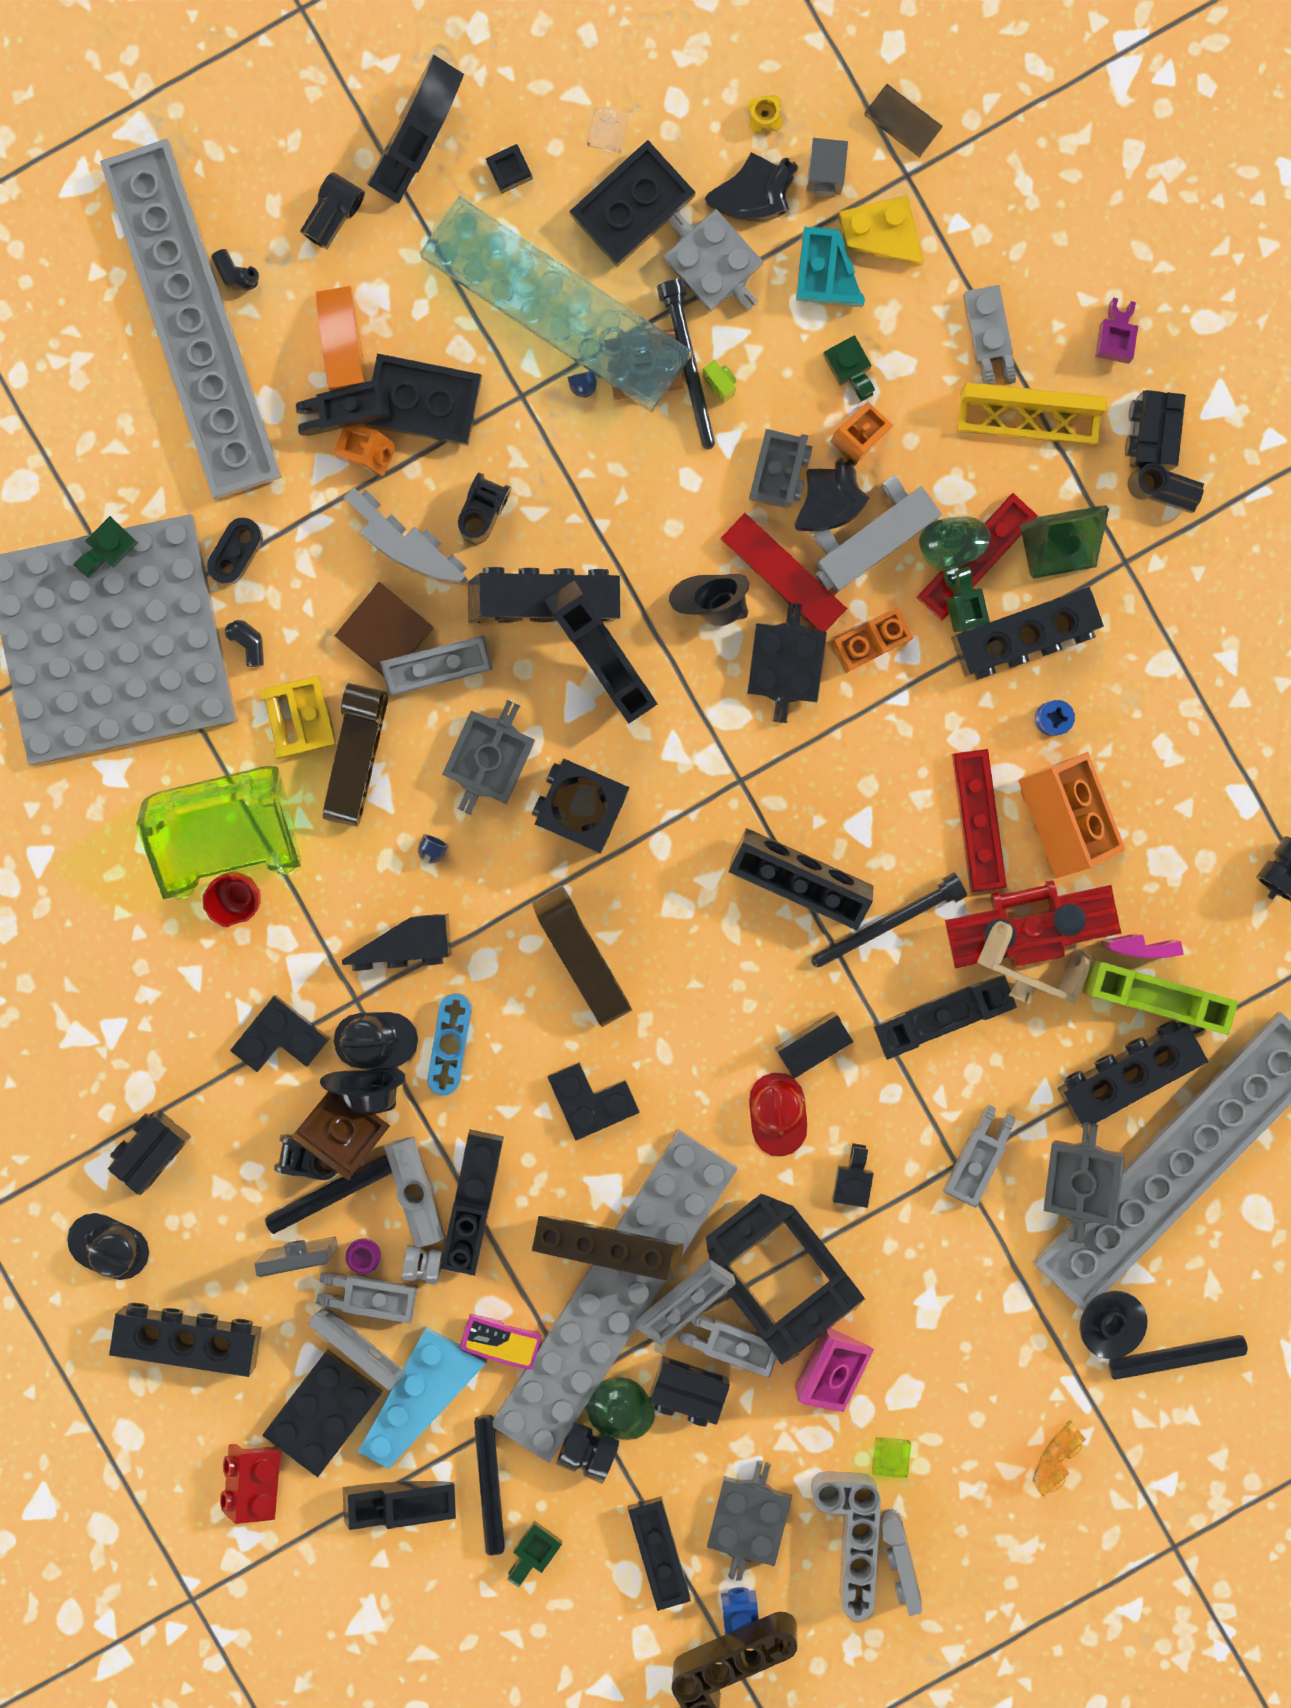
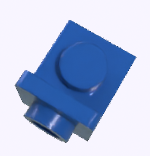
M735 1587L728 1590V1593H721L725 1634L759 1620L756 1590Z

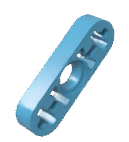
M460 993L448 995L439 1006L428 1072V1085L438 1095L451 1094L456 1090L461 1080L472 1004L465 995ZM454 1000L460 1001V1007L465 1008V1014H459L456 1026L463 1025V1032L452 1027L442 1028L443 1022L446 1024L451 1023L452 1013L446 1011V1006L452 1005ZM453 1034L459 1039L460 1048L456 1053L447 1054L441 1049L440 1040L444 1035ZM437 1056L446 1061L458 1060L457 1066L452 1063L449 1065L448 1076L454 1078V1082H449L446 1088L440 1087V1081L435 1079V1075L441 1074L444 1062L437 1063Z

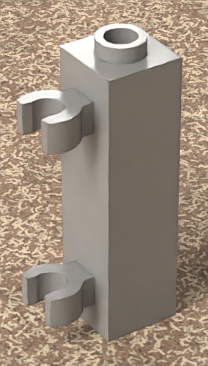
M894 475L881 486L885 495L894 504L888 511L841 545L838 544L830 530L817 531L814 534L813 539L826 554L824 558L817 562L816 568L819 571L815 575L827 591L832 588L835 594H837L939 519L942 513L922 486L908 495L901 482Z

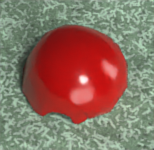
M237 871L223 873L213 879L202 895L203 909L209 919L227 928L234 924L249 921L255 916L261 904V893L256 883L250 876Z

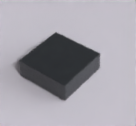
M518 144L485 158L501 194L533 179Z

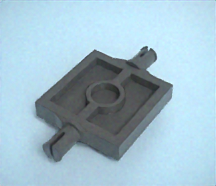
M506 700L499 719L487 718L474 711L470 712L442 775L457 781L466 789L457 809L464 811L469 801L465 810L467 814H472L479 796L492 797L505 804L508 803L535 744V739L520 733L512 725L520 705L514 703L511 709L513 702Z
M1088 1122L1083 1123L1082 1142L1073 1144L1054 1140L1051 1144L1043 1211L1062 1215L1072 1221L1069 1241L1073 1243L1075 1240L1076 1243H1084L1085 1225L1088 1223L1098 1222L1114 1226L1117 1222L1125 1154L1104 1150L1096 1145L1099 1125L1095 1123L1092 1125Z
M762 1460L756 1461L752 1480H738L724 1476L707 1543V1548L727 1553L733 1557L728 1577L734 1580L736 1568L739 1567L736 1581H742L746 1561H757L775 1567L792 1500V1494L777 1491L766 1484L771 1464L765 1461L763 1472L760 1474L763 1465Z

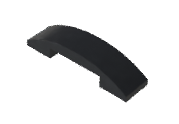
M1000 975L923 1003L873 1026L884 1056L888 1060L920 1047V1044L980 1020L986 1021L1017 1008L1014 998L1009 996L1011 990L1005 975Z

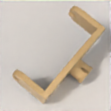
M999 921L992 927L977 963L1016 979L1009 996L1030 1004L1034 991L1037 988L1075 1004L1090 969L1089 958L1079 954L1074 955L1066 967L1058 988H1055L1000 965L1012 937V926Z

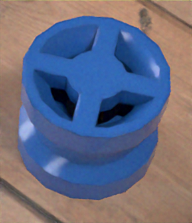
M1053 700L1042 704L1035 714L1037 729L1047 736L1067 733L1075 722L1073 708L1062 700Z

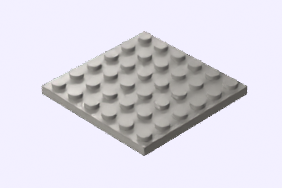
M192 514L124 528L138 544L114 568L105 561L90 578L84 576L73 565L83 554L92 549L85 542L90 535L0 554V635L28 765L238 722L195 519Z

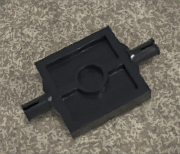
M787 603L786 623L778 625L756 623L747 694L762 695L776 701L773 722L788 723L789 703L801 700L817 703L819 701L827 632L810 630L799 625L803 606L801 603Z

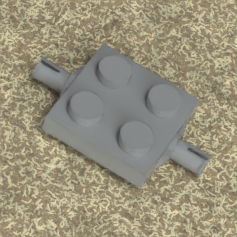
M717 209L702 222L693 226L686 221L679 211L674 213V216L672 215L669 218L668 223L675 228L681 235L678 244L663 256L664 261L680 279H684L685 285L709 312L713 311L721 302L733 296L741 302L747 311L751 310L752 305L754 307L758 303V299L751 294L745 285L749 277L763 265L762 259Z

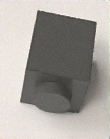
M813 137L809 155L806 191L814 192L815 196L821 198H831L835 194L841 195L845 180L848 141Z

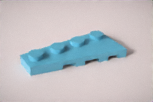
M426 1326L403 1368L406 1373L405 1376L391 1390L358 1453L389 1469L481 1370L488 1359L462 1350L460 1344Z

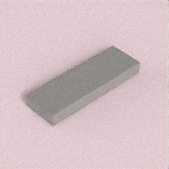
M483 635L380 661L389 696L492 670Z
M707 1260L635 1321L636 1330L656 1343L664 1344L736 1284L734 1275L712 1260Z
M328 1307L315 1313L307 1323L388 1391L399 1384L406 1373L402 1368Z

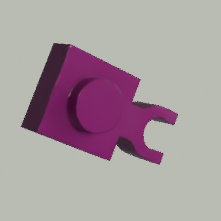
M1113 297L1108 308V316L1111 320L1104 319L1100 324L1095 357L1130 364L1134 359L1138 326L1128 324L1135 311L1136 302L1131 301L1126 308V313L1117 308L1118 298Z

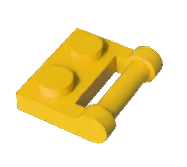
M319 675L258 690L260 700L265 702L276 748H273L275 759L286 758L337 744ZM286 695L298 742L289 744L278 700L279 697Z

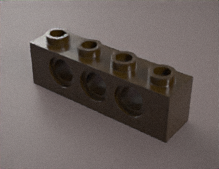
M548 1215L538 1216L532 1251L670 1281L678 1279L684 1244Z

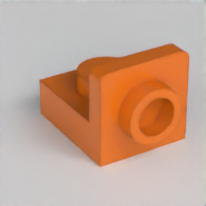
M354 425L342 429L332 454L340 460L367 467L375 474L383 476L393 458L396 444L377 430Z

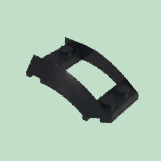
M761 1193L706 1236L709 1259L734 1275L736 1284L727 1293L762 1339L768 1344L781 1365L798 1356L799 1352L850 1312L855 1311L866 1300L838 1261L793 1205ZM785 1223L829 1279V1282L778 1322H775L731 1265Z

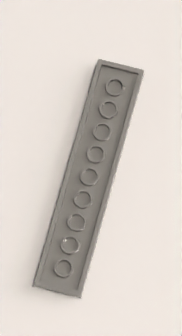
M166 138L101 160L100 163L212 497L217 500L282 478L170 142Z
M1277 1011L1123 1169L1117 1222L1114 1226L1098 1222L1088 1223L1085 1225L1084 1243H1076V1240L1073 1243L1069 1241L1070 1223L1033 1260V1263L1082 1311L1085 1310L1094 1298L1107 1292L1291 1104V1021L1283 1013Z
M678 1129L615 1229L684 1244L683 1255L738 1167ZM591 1265L539 1346L532 1369H525L498 1410L493 1419V1428L550 1463L572 1429L573 1422L577 1421L636 1329L635 1321L648 1310L666 1281Z

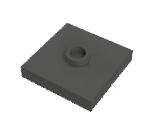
M336 1236L307 1242L305 1240H297L286 1243L281 1247L267 1249L254 1264L256 1275L263 1277L325 1265L338 1249Z

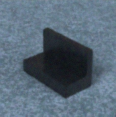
M835 1011L775 1047L794 1079L854 1042Z

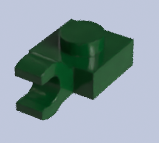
M855 335L824 351L823 356L840 386L850 381L860 402L874 395L875 388L864 373L870 370L872 365Z
M109 516L85 540L92 549L83 554L73 565L84 576L90 578L105 561L114 568L138 542Z
M969 567L945 571V583L954 594V596L946 598L954 633L964 632L989 623L990 620L982 588L973 589L972 575Z
M534 1520L513 1549V1553L520 1558L510 1568L507 1580L519 1588L532 1568L542 1573L562 1546V1540Z

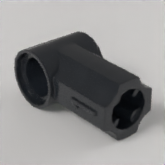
M331 172L320 187L318 202L302 226L301 234L317 246L328 250L345 220L352 218L358 211L364 199L365 191L337 173Z
M1150 463L1135 470L1128 478L1127 484L1129 492L1137 499H1150L1188 513L1195 512L1204 493V483L1167 471L1165 467L1157 463ZM1144 473L1151 475L1154 480L1152 490L1147 489L1143 485L1142 478Z

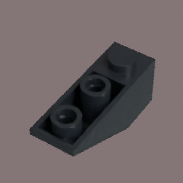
M449 913L412 916L344 958L342 965H352V971L373 969V963L387 962V968L408 967V960L422 959V965L444 964L443 958L452 955Z

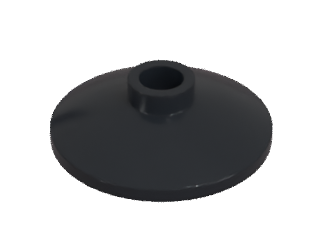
M1124 1291L1105 1292L1094 1298L1083 1311L1079 1326L1081 1339L1087 1349L1098 1357L1105 1359L1124 1357L1134 1351L1142 1342L1147 1330V1314L1141 1302L1133 1295ZM1113 1316L1112 1321L1109 1324H1105L1106 1320Z

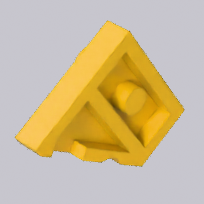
M908 195L839 212L838 218L846 250L862 254L869 252L876 257L889 260L890 258L909 261L911 265L915 266L923 264L924 259Z

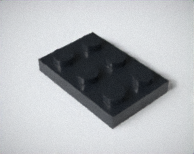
M647 140L573 207L569 213L613 264L618 267L666 224L672 215L674 216V213L680 211L695 197L696 192L653 144Z
M377 353L372 380L381 379L386 382L390 417L364 423L365 426L469 446L482 375Z
M327 1349L262 1436L318 1478L380 1397L383 1390Z

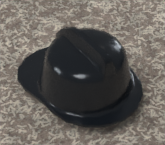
M741 574L692 576L684 579L672 589L669 595V603L679 613L700 615L707 623L715 627H722L736 620L747 618L749 611L745 595L749 590L750 583L746 576Z
M370 1012L352 1014L343 1019L335 1030L333 1042L337 1055L350 1067L360 1069L392 1068L401 1066L411 1059L417 1049L418 1036L412 1022L403 1015L393 1012Z
M396 1068L337 1071L325 1074L320 1078V1085L329 1092L343 1095L348 1108L353 1112L361 1115H372L395 1108L396 1089L405 1081V1073Z
M99 1213L85 1214L75 1220L69 1229L67 1242L73 1258L82 1266L97 1272L101 1276L117 1280L129 1279L139 1274L148 1262V1242L142 1233L107 1215Z

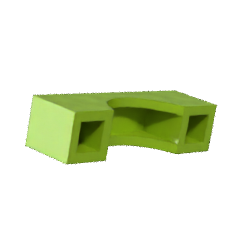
M1092 959L1083 993L1093 997L1137 1008L1226 1035L1230 1033L1239 1002Z

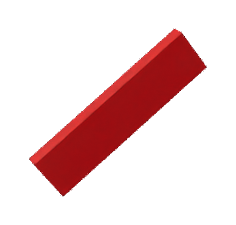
M1012 493L916 598L943 621L949 615L946 598L954 596L945 583L944 572L954 568L969 567L972 575V586L974 587L1039 516L1018 496Z
M745 512L721 537L720 540L787 603L803 604L801 616L817 631L826 632L848 609Z
M988 749L953 753L952 761L970 892L1007 888Z

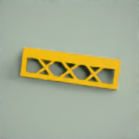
M966 382L960 391L956 432L1096 446L1099 438L1101 415L1106 412L1108 397ZM967 406H982L990 417L981 425L966 423ZM991 407H997L1000 409L995 413L991 409ZM1006 409H1016L1025 421L1017 428H1007L998 416ZM1026 411H1036V412H1035L1034 414H1032L1031 416H1029ZM1041 412L1051 413L1060 425L1051 432L1041 431L1033 419ZM1061 414H1066V415H1071V416H1069V417L1065 420V419L1061 416ZM1076 416L1092 417L1090 436L1077 435L1068 422ZM993 420L997 426H988V424ZM1028 424L1032 430L1022 428ZM1061 428H1063L1066 431V433L1056 432L1059 431Z

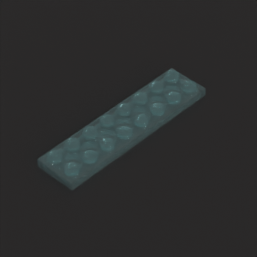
M460 195L419 253L422 259L651 413L693 355L691 349Z

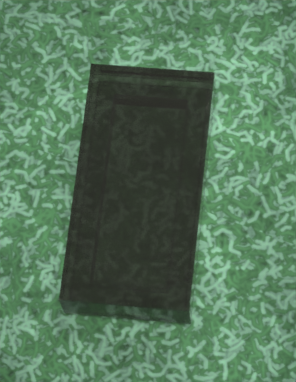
M889 84L884 86L864 114L865 117L919 158H921L943 127Z

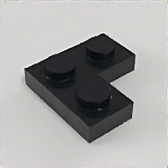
M274 995L230 1051L256 1072L262 1069L279 1046L304 1066L308 1067L331 1038L280 997Z
M580 1061L547 1076L575 1141L640 1113L626 1079L594 1093Z

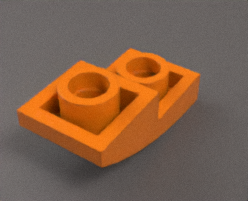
M897 607L834 639L830 643L845 673H848L914 638Z

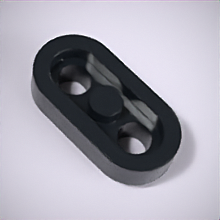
M242 517L233 520L227 526L207 563L208 572L215 581L224 585H232L243 577L263 542V532L257 523L249 518ZM245 531H249L251 533L250 541L242 543L240 535ZM231 561L233 563V570L226 574L223 572L222 566L225 562Z

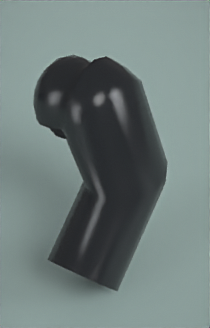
M234 620L228 623L225 627V635L230 641L234 640L245 648L246 667L264 666L263 639L260 632L243 620Z

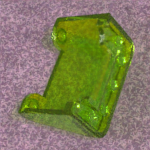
M263 766L159 791L147 796L141 803L136 828L162 899L172 897L182 899L188 897L198 886L200 878L266 863L268 870L275 871L278 874H286L297 867H301L300 850L280 771L276 766Z

